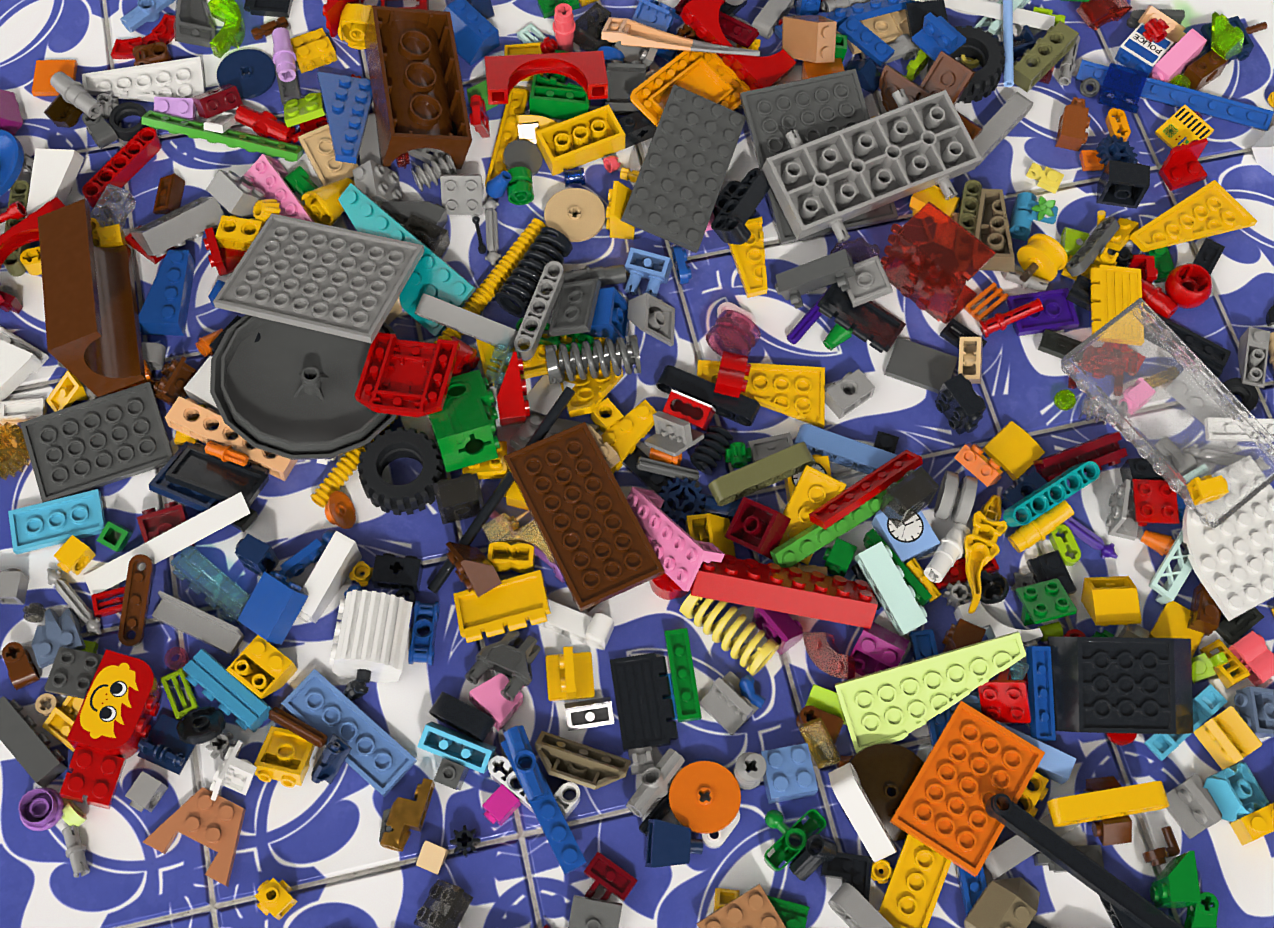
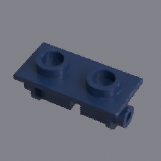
M335 733L313 768L311 780L314 783H320L325 780L331 784L352 749Z

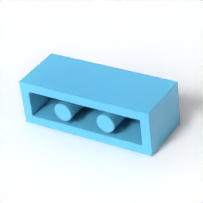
M432 721L425 725L417 746L483 774L488 770V763L493 758L497 748Z

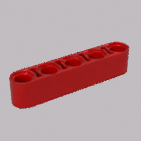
M145 127L141 129L83 186V195L91 207H103L160 151L162 144L154 128Z

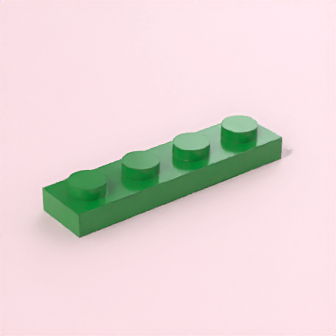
M873 528L865 534L863 539L866 549L881 541L884 546L887 545ZM890 548L893 554V562L895 565H899L904 573L903 579L905 583L913 588L916 594L914 598L918 605L924 607L929 603L932 595Z
M683 628L664 631L678 722L701 720L702 716L688 630Z

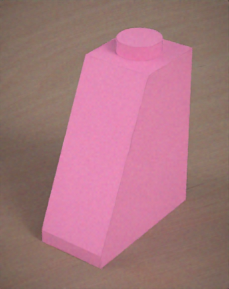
M1192 28L1155 64L1149 78L1167 83L1173 82L1186 71L1190 64L1197 60L1207 40Z

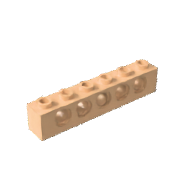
M179 396L165 416L169 427L205 444L212 440L221 445H230L233 447V450L248 455V462H251V466L256 464L269 469L268 474L283 481H286L298 461L276 455L274 458H268L269 452L257 448H247L250 444L226 425L222 416L218 415L212 408L199 406L193 399H184ZM195 416L199 417V418H198L197 420H195V421H190V419H191L192 417H195ZM211 426H219L215 430H209ZM231 435H238L235 439H228Z

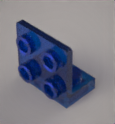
M1110 63L1097 102L1137 114L1139 109L1138 101L1148 73Z

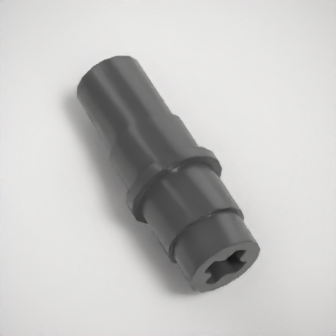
M624 265L592 268L585 266L584 269L564 272L563 283L599 278L601 282L600 287L626 283V270Z

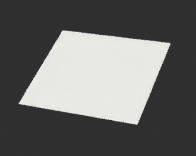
M543 375L524 400H528L530 410L547 415L563 391L558 381L557 383L550 384L549 376ZM563 382L564 389L566 386L571 389L575 386L573 383Z

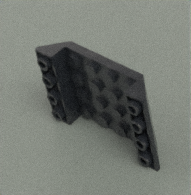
M1048 637V646H1051L1055 731L1140 734L1193 733L1191 639Z

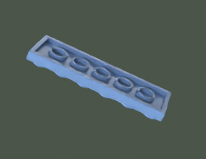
M316 669L281 703L296 718L326 734L328 742L335 733L352 749L345 762L383 797L417 762L416 758Z

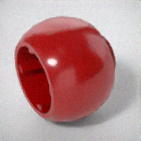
M1192 263L1182 264L1174 268L1167 276L1165 282L1166 295L1178 304L1180 308L1191 309L1202 305L1208 300L1213 288L1212 278L1208 271L1200 265Z

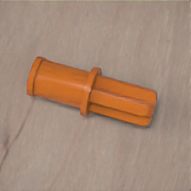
M210 440L205 446L206 454L218 457L222 462L230 461L246 466L249 461L248 455L233 450V447L230 445L225 446Z

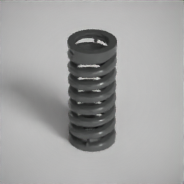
M637 335L625 336L627 349L622 337L616 338L615 348L612 340L606 338L604 341V352L600 340L596 339L593 342V356L588 341L582 342L581 355L577 343L572 342L570 345V359L566 345L560 344L559 364L555 352L557 351V344L546 345L545 351L550 384L557 383V381L559 383L564 382L565 370L569 381H575L576 366L581 380L587 379L588 366L591 377L597 379L599 376V363L603 376L609 377L610 359L616 376L621 375L622 359L628 375L632 374L633 369L634 374L641 373Z

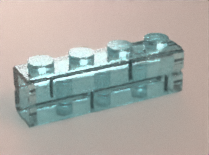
M192 545L184 548L170 563L175 569L172 573L181 581L184 579L190 582L188 587L197 595L200 593L206 596L204 601L213 609L219 607L222 610L221 616L229 623L234 620L238 625L241 624L237 619L249 600L250 595Z

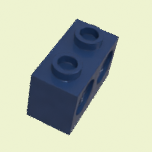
M248 533L236 545L235 554L244 568L260 577L264 571L267 573L274 571L280 562L270 545Z

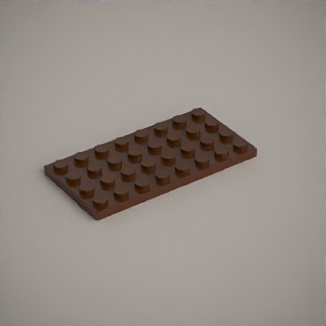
M585 422L504 456V461L580 612L664 574V569Z

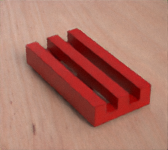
M125 586L91 595L94 616L96 618L122 612L123 604L120 603H123L124 597L113 598L98 603V601L124 594Z

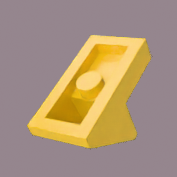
M68 370L46 401L53 411L56 412L71 407L75 401L88 400L82 384Z

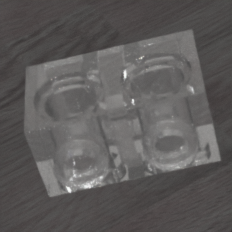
M108 184L91 211V218H95L101 227L120 224L121 228H123L128 215L135 208L136 201L131 191Z

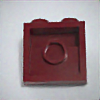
M177 501L164 504L165 509L156 511L155 508L142 511L143 515L138 516L137 520L144 543L189 520L184 504H178ZM194 543L182 549L181 551L196 547V545Z

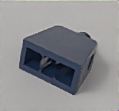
M648 819L645 867L656 868L689 864L690 853L702 854L703 840L692 839L691 828L657 819Z

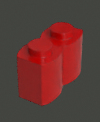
M723 351L714 388L715 393L739 398L741 392L745 393L748 380H745L744 376L749 375L751 364L747 363L748 356Z

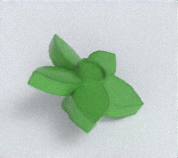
M1040 196L1039 205H1035L1031 209L1039 212L1037 217L1040 221L1044 218L1045 214L1049 217L1054 216L1051 208L1054 207L1056 201H1047L1044 197Z

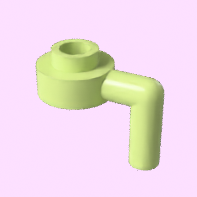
M62 798L64 802V808L62 809L64 813L62 815L63 820L71 827L73 825L79 827L87 820L86 815L72 800Z

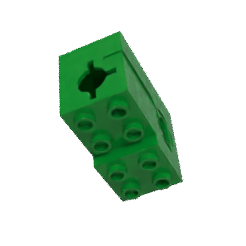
M480 370L451 377L442 411L428 415L446 473L498 458L496 449L500 448L497 435L493 436L497 428L495 419H498V414L493 405L495 401L492 391L489 390L487 377L482 378Z

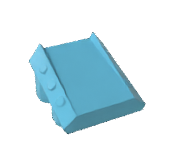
M1240 762L1206 778L1203 788L1208 789L1224 820L1233 822L1269 804L1267 797L1246 762Z

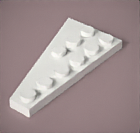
M200 56L82 74L84 89L94 96L107 93L112 98L154 102V97L192 98L205 93L203 65Z

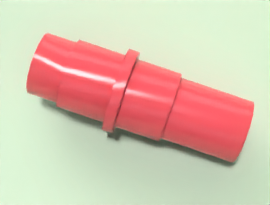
M561 3L555 8L553 31L558 44L557 50L573 52L576 23L572 7L569 4Z

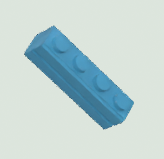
M201 649L183 667V670L188 674L185 679L194 687L199 684L204 688L201 693L211 702L216 699L221 703L218 708L227 716L232 713L238 719L235 723L244 731L249 728L251 731L256 732L263 722L269 718V711L272 708L227 672L226 668L206 650Z

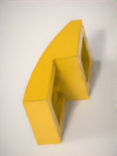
M515 114L516 123L537 122L538 129H544L558 123L550 118L536 114Z

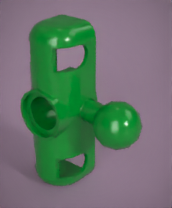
M810 809L790 828L784 822V817L780 811H768L765 815V823L772 829H778L783 836L766 851L764 861L775 872L783 870L806 847V841L813 835L812 833L817 828H820L816 833L819 834L825 828L826 820L817 810ZM808 815L809 819L802 824L801 820ZM797 836L801 842L800 846H792L789 843V837ZM774 848L775 852L768 857L767 853ZM783 861H786L781 868L778 867Z

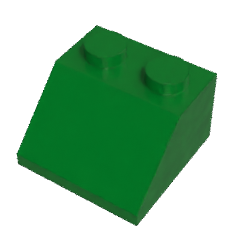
M1188 851L1173 858L1152 882L1150 897L1154 901V906L1157 908H1186L1201 902L1194 851Z

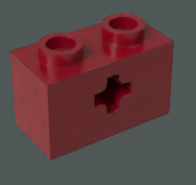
M226 84L192 97L199 116L206 119L243 105L236 85Z

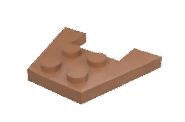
M202 787L149 835L143 843L166 854L178 832L218 852L205 875L228 887L246 810L219 795L216 801L211 800L213 792Z

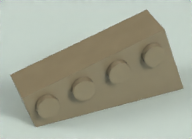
M982 189L972 253L973 270L1015 272V257L1003 189Z

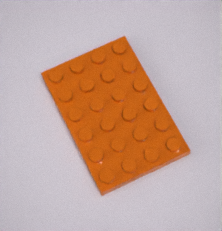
M960 701L895 811L890 823L976 877L1005 826L987 814L985 810L987 800L996 794H1005L1011 801L1017 804L1045 752L963 701Z

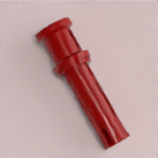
M1037 298L1006 313H996L992 318L978 321L983 336L987 338L993 332L1005 330L1007 325L1043 311V305L1040 299Z

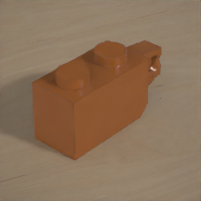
M1073 97L1071 104L1065 106L1059 120L1055 147L1079 151L1081 145L1086 144L1088 132L1085 131L1089 127L1091 117H1088L1089 108L1085 107V99Z

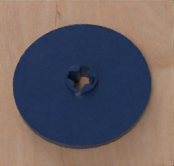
M243 49L229 54L221 61L217 69L219 86L221 87L226 84L236 85L241 99L262 95L270 89L276 78L272 59L267 54L254 49Z

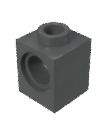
M443 758L434 781L455 790H461L469 768Z

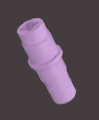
M280 27L272 32L274 45L272 59L276 65L279 79L284 82H290L296 78L295 63L297 58L293 52L289 31L286 28Z

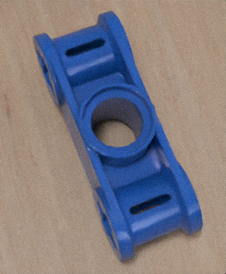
M415 601L412 639L408 654L409 664L419 662L428 663V665L433 666L436 629L440 613L439 601H435V603ZM422 630L430 631L426 636L419 635Z

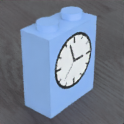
M914 498L908 501L903 499L897 502L891 509L883 508L876 512L871 523L879 536L904 564L913 558L919 559L936 551L940 545V541Z

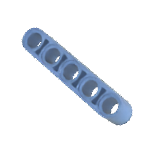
M802 424L800 426L794 445L805 442L812 455L828 456L829 461L868 475L897 456L896 454L809 424Z

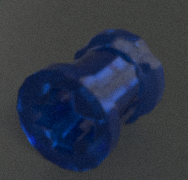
M584 168L570 171L563 169L565 187L574 184L585 185Z

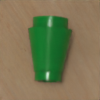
M836 323L823 341L824 346L832 351L852 337L853 329L850 328L847 331Z

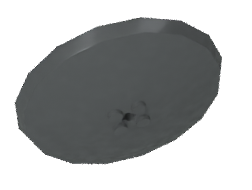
M245 315L227 329L211 359L210 393L224 423L253 447L291 460L332 459L363 447L395 420L397 416L373 412L355 398V392L371 345L368 342ZM385 322L379 330L380 333L395 334L392 327ZM259 332L261 335V339L258 342H255V339Z

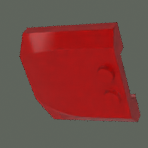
M378 332L368 351L355 392L356 400L376 413L418 418L442 411L460 349L459 341L437 339V344L400 340L397 339L396 334Z

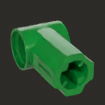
M298 166L283 178L292 192H297L300 196H303L308 191L319 188L310 180L309 175L301 166Z

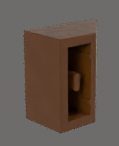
M454 542L446 543L449 550L446 555L451 564L455 565L457 569L455 573L461 583H464L469 592L473 591L477 597H480L502 584L494 566L477 547Z

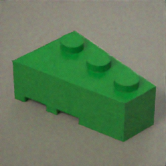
M536 74L533 76L529 97L530 114L568 120L590 112L591 99L588 100L586 92L580 86L571 83L565 85L557 82V78L551 77L548 79L540 76V74Z

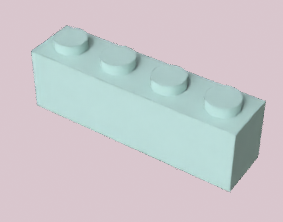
M881 541L859 553L854 558L897 634L903 636L927 623V613L923 606L918 605L914 598L916 594L913 588L905 583L902 569L893 562V554L887 545L884 546Z

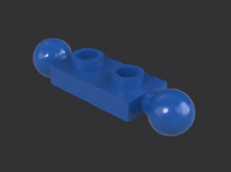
M327 530L324 532L321 541L318 538L281 564L280 567L282 569L280 571H271L270 574L274 575L275 572H278L288 577L289 580L301 575L307 566L319 561L336 531Z

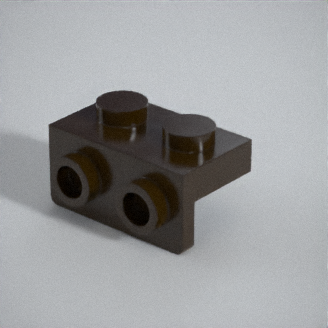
M60 94L44 111L57 127L67 128L76 125L78 118L83 113L74 105L67 103Z

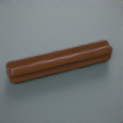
M274 707L269 711L270 720L313 745L322 748L327 744L328 736L278 707Z

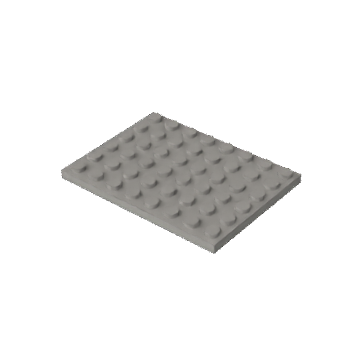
M272 213L213 303L215 308L372 343L425 252L424 246Z

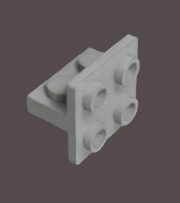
M480 174L441 175V200L447 215L483 214L482 198L484 186Z
M658 411L653 414L656 433L644 441L645 445L675 457L704 439V433L691 429L690 422Z
M731 671L722 679L719 677L712 684L711 690L700 700L699 704L730 735H733L759 708L751 704L746 697H741L740 679Z
M1194 774L1166 793L1170 805L1166 809L1189 839L1222 819L1219 808L1208 789L1203 788L1205 783L1198 774Z

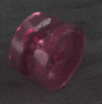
M724 310L717 318L715 325L707 333L706 341L710 348L721 357L723 351L749 356L751 348L757 344L761 333L756 324L747 316L733 310Z

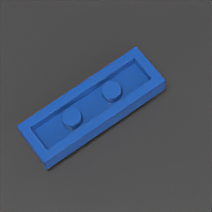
M852 15L838 27L837 31L840 34L847 35V39L880 67L894 54V49Z

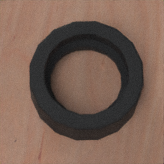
M122 103L116 106L109 116L110 126L114 129L118 138L123 141H130L141 129L149 127L141 124L142 116L147 112L138 103ZM136 115L141 117L140 122L132 128L119 127V123L127 116Z

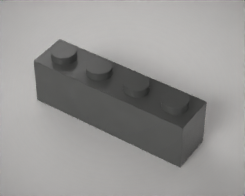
M2 696L0 698V740L38 785L46 787L68 769L63 763L66 758L58 749L54 751L49 746L51 740L43 732L39 734L35 730L37 724L29 715L24 717L20 712L23 710V707L15 699L10 701L5 696Z

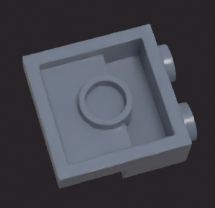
M1248 686L1236 690L1237 694L1234 697V703L1239 707L1240 716L1258 738L1274 737V689Z

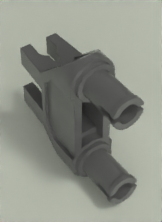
M508 631L501 641L485 646L477 653L476 662L468 673L465 674V678L470 683L476 685L486 670L503 673L512 679L500 693L505 699L513 701L521 688L528 686L532 682L531 663L541 650L540 646L535 645L538 642L537 639L528 636L523 641L522 638L518 637L520 635L519 631Z

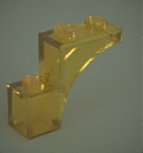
M502 513L481 526L489 543H529L538 547L551 563L556 564L534 520L520 528L514 516L511 517L506 513Z

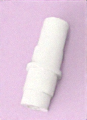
M961 523L955 524L945 538L940 540V545L924 570L925 577L931 582L940 583L956 560L960 559L964 554V538L972 533L966 525Z

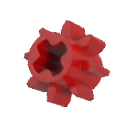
M1153 18L1144 25L1146 31L1142 34L1150 43L1152 41L1158 43L1167 36L1166 29L1169 26L1161 18L1159 20Z

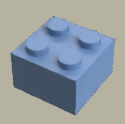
M808 743L761 751L760 754L766 761V772L763 776L768 804L816 795L818 786Z

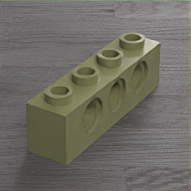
M1061 21L1057 25L1051 26L1043 38L1040 37L1031 50H1026L1019 62H1014V84L1028 92L1075 46L1079 33Z

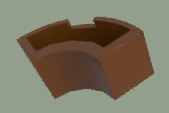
M1114 776L1086 779V789H1083V793L1122 786ZM1129 815L1092 821L1093 835L1099 838L1103 846L1131 843L1132 820Z

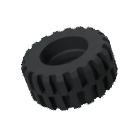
M966 25L965 28L958 26L955 29L966 38V43L950 54V56L957 58L965 55V57L977 59L982 69L976 71L956 103L964 101V104L971 103L972 100L978 102L983 97H988L998 86L1005 63L1004 49L1000 46L999 40L996 37L993 38V34L989 31L984 32L983 28L977 27L976 29L970 25ZM930 57L927 65V73L930 70L933 63L935 62Z
M397 427L396 431L388 429L384 431L385 434L381 436L378 434L373 438L374 441L372 443L369 442L365 445L366 452H361L359 457L361 462L358 464L359 479L367 498L371 500L375 507L380 506L381 510L386 513L392 510L394 515H401V512H406L407 515L414 514L413 510L419 509V511L426 509L425 504L429 503L431 505L436 500L434 495H440L442 491L441 485L445 484V467L437 444L433 439H429L428 435L424 432L418 434L417 429L409 428L406 431L404 427ZM412 458L422 464L423 468L419 476L408 484L393 485L382 479L385 467L396 459Z

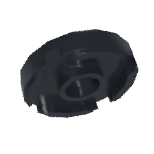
M206 706L188 712L186 714L187 717L183 721L181 718L176 727L179 738L184 743L192 745L203 744L221 734L225 729L226 720L220 709L215 710L214 707Z

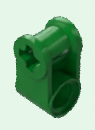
M1210 892L1200 893L1201 902L1187 907L1184 928H1217L1219 907L1217 897Z

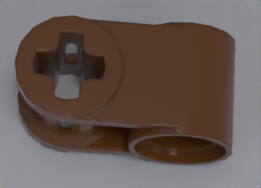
M164 42L138 45L132 50L135 57L134 66L173 60Z
M11 642L5 645L2 650V657L14 688L19 690L39 681L40 675L29 651L18 642Z
M805 706L796 717V724L800 730L829 744H836L844 723L840 717L814 706ZM806 715L810 716V723L806 721Z

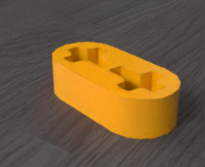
M1120 108L1110 109L1105 118L1110 137L1116 135L1117 139L1123 137V142H1126L1131 133L1126 114Z

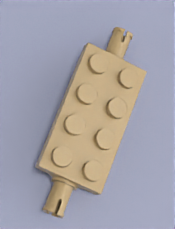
M905 9L860 21L886 44L895 42L903 34L910 36ZM847 39V44L853 55L862 52Z

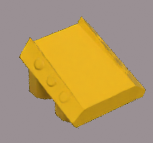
M934 185L914 193L911 196L909 207L913 211L912 215L915 219L924 220L930 218L935 224H945L948 226L953 212H955L960 201V197L955 196L952 199L949 197V200H945L940 187Z

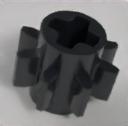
M464 825L462 831L454 830L456 837L450 840L451 845H457L454 853L458 854L461 851L465 858H467L468 852L473 851L477 853L475 844L481 843V840L474 838L477 833L476 829L469 832L466 825ZM465 836H468L471 842H467V846L463 847L461 841L464 840Z

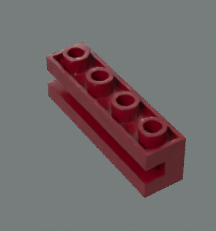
M1117 431L1033 461L1036 471L1049 482L1076 464L1093 461L1102 470V465L1108 464V466L1119 464L1121 463V458L1128 456L1126 448L1119 447L1118 441L1122 440L1120 432Z

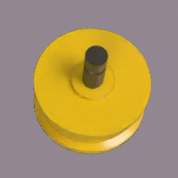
M1041 233L1032 235L1028 239L1027 245L1022 246L1017 252L1018 262L1024 270L1020 276V280L1026 282L1031 276L1050 282L1057 276L1058 271L1062 270L1068 263L1066 251L1061 244L1054 238Z

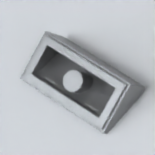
M610 697L564 704L568 731L615 724Z

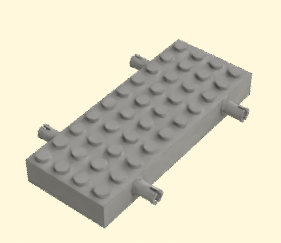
M904 89L897 90L892 94V97L899 108L803 144L797 129L793 130V132H788L785 137L788 139L792 149L767 158L762 170L796 239L799 240L826 228H832L838 243L845 242L851 236L843 224L844 221L934 185H939L945 200H949V197L950 199L954 198L958 193L955 191L950 179L974 170L982 158L947 91L944 90L910 103Z

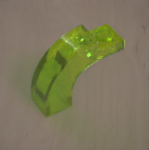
M210 0L208 3L212 17L224 22L223 28L210 42L213 54L218 58L227 53L231 46L239 48L245 37L244 20L240 8L234 0Z

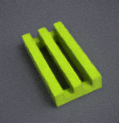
M183 668L160 678L178 721L191 710L199 708L190 683L185 679L186 673ZM178 675H180L181 680L191 702V707H188V704L186 702V699L176 677ZM172 679L184 709L182 711H179L169 686L168 680Z

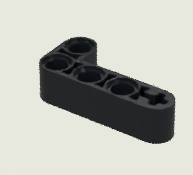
M754 168L747 173L711 224V228L725 243L741 245L747 242L751 236V232L745 223L770 189L766 176L759 168Z

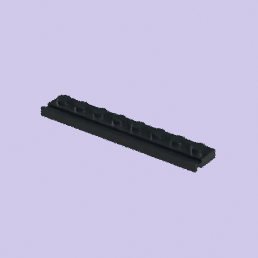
M1081 274L1078 275L1066 300L1091 312V304L1093 302H1091L1092 284L1090 279ZM1142 306L1144 340L1189 363L1194 359H1199L1205 370L1216 377L1222 374L1231 351Z

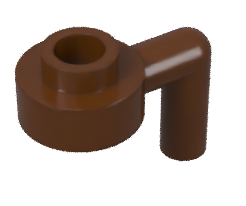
M1171 826L1161 828L1168 847L1142 853L1145 863H1151L1152 867L1167 863L1165 858L1179 855L1180 849Z

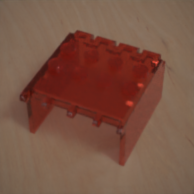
M928 202L903 227L899 224L892 225L891 231L894 234L888 236V242L892 246L887 245L884 249V253L889 257H882L881 264L889 282L903 296L911 299L918 308L925 310L938 322L942 321L947 324L977 296V293L965 285L966 281H969L996 252L931 202Z

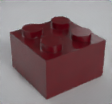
M743 497L724 537L772 560L770 551L779 546L791 519L774 509Z

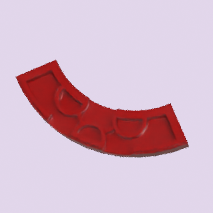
M164 14L160 23L151 30L152 33L143 38L116 39L110 54L112 59H134L132 50L138 45L164 42L166 45L175 38L173 28L175 15Z

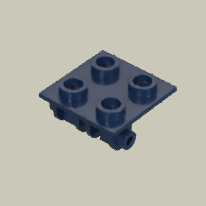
M161 713L148 738H142L139 741L138 747L141 750L137 756L180 775L196 744H186L181 741L176 729L179 721Z

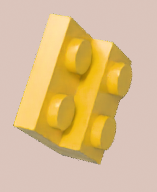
M323 28L291 38L293 52L297 58L296 64L301 74L337 61L335 50Z
M271 726L254 763V766L257 767L255 775L263 782H270L273 779L281 781L282 785L289 788L294 787V785L301 786L309 769V760L315 745L287 729Z

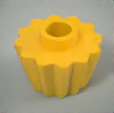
M277 199L258 200L253 207V216L256 220L262 221L265 224L272 213L279 215L280 203H277Z

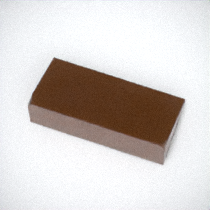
M175 173L160 178L153 213L166 215L180 208L185 181Z

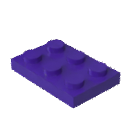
M1068 288L1008 296L1006 302L1009 311L1037 298L1040 299L1044 309L1014 322L1017 336L1044 333L1045 329L1058 331L1077 328L1080 323L1074 305L1066 300L1069 294Z

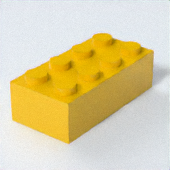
M608 104L536 131V142L552 176L625 149V133Z

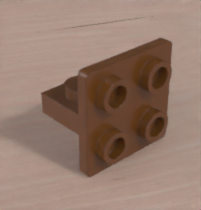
M184 356L177 359L174 358L170 363L166 362L160 371L163 374L160 380H155L152 384L155 397L170 406H173L179 396L185 399L187 393L184 387L197 372L196 369L185 363L187 358Z

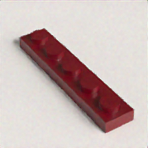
M681 0L674 8L676 9V14L680 15L683 7L691 0ZM719 11V23L724 36L748 49L758 37V29Z

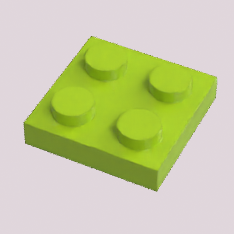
M321 92L317 94L310 93L305 98L299 100L291 99L284 104V121L287 128L325 116Z

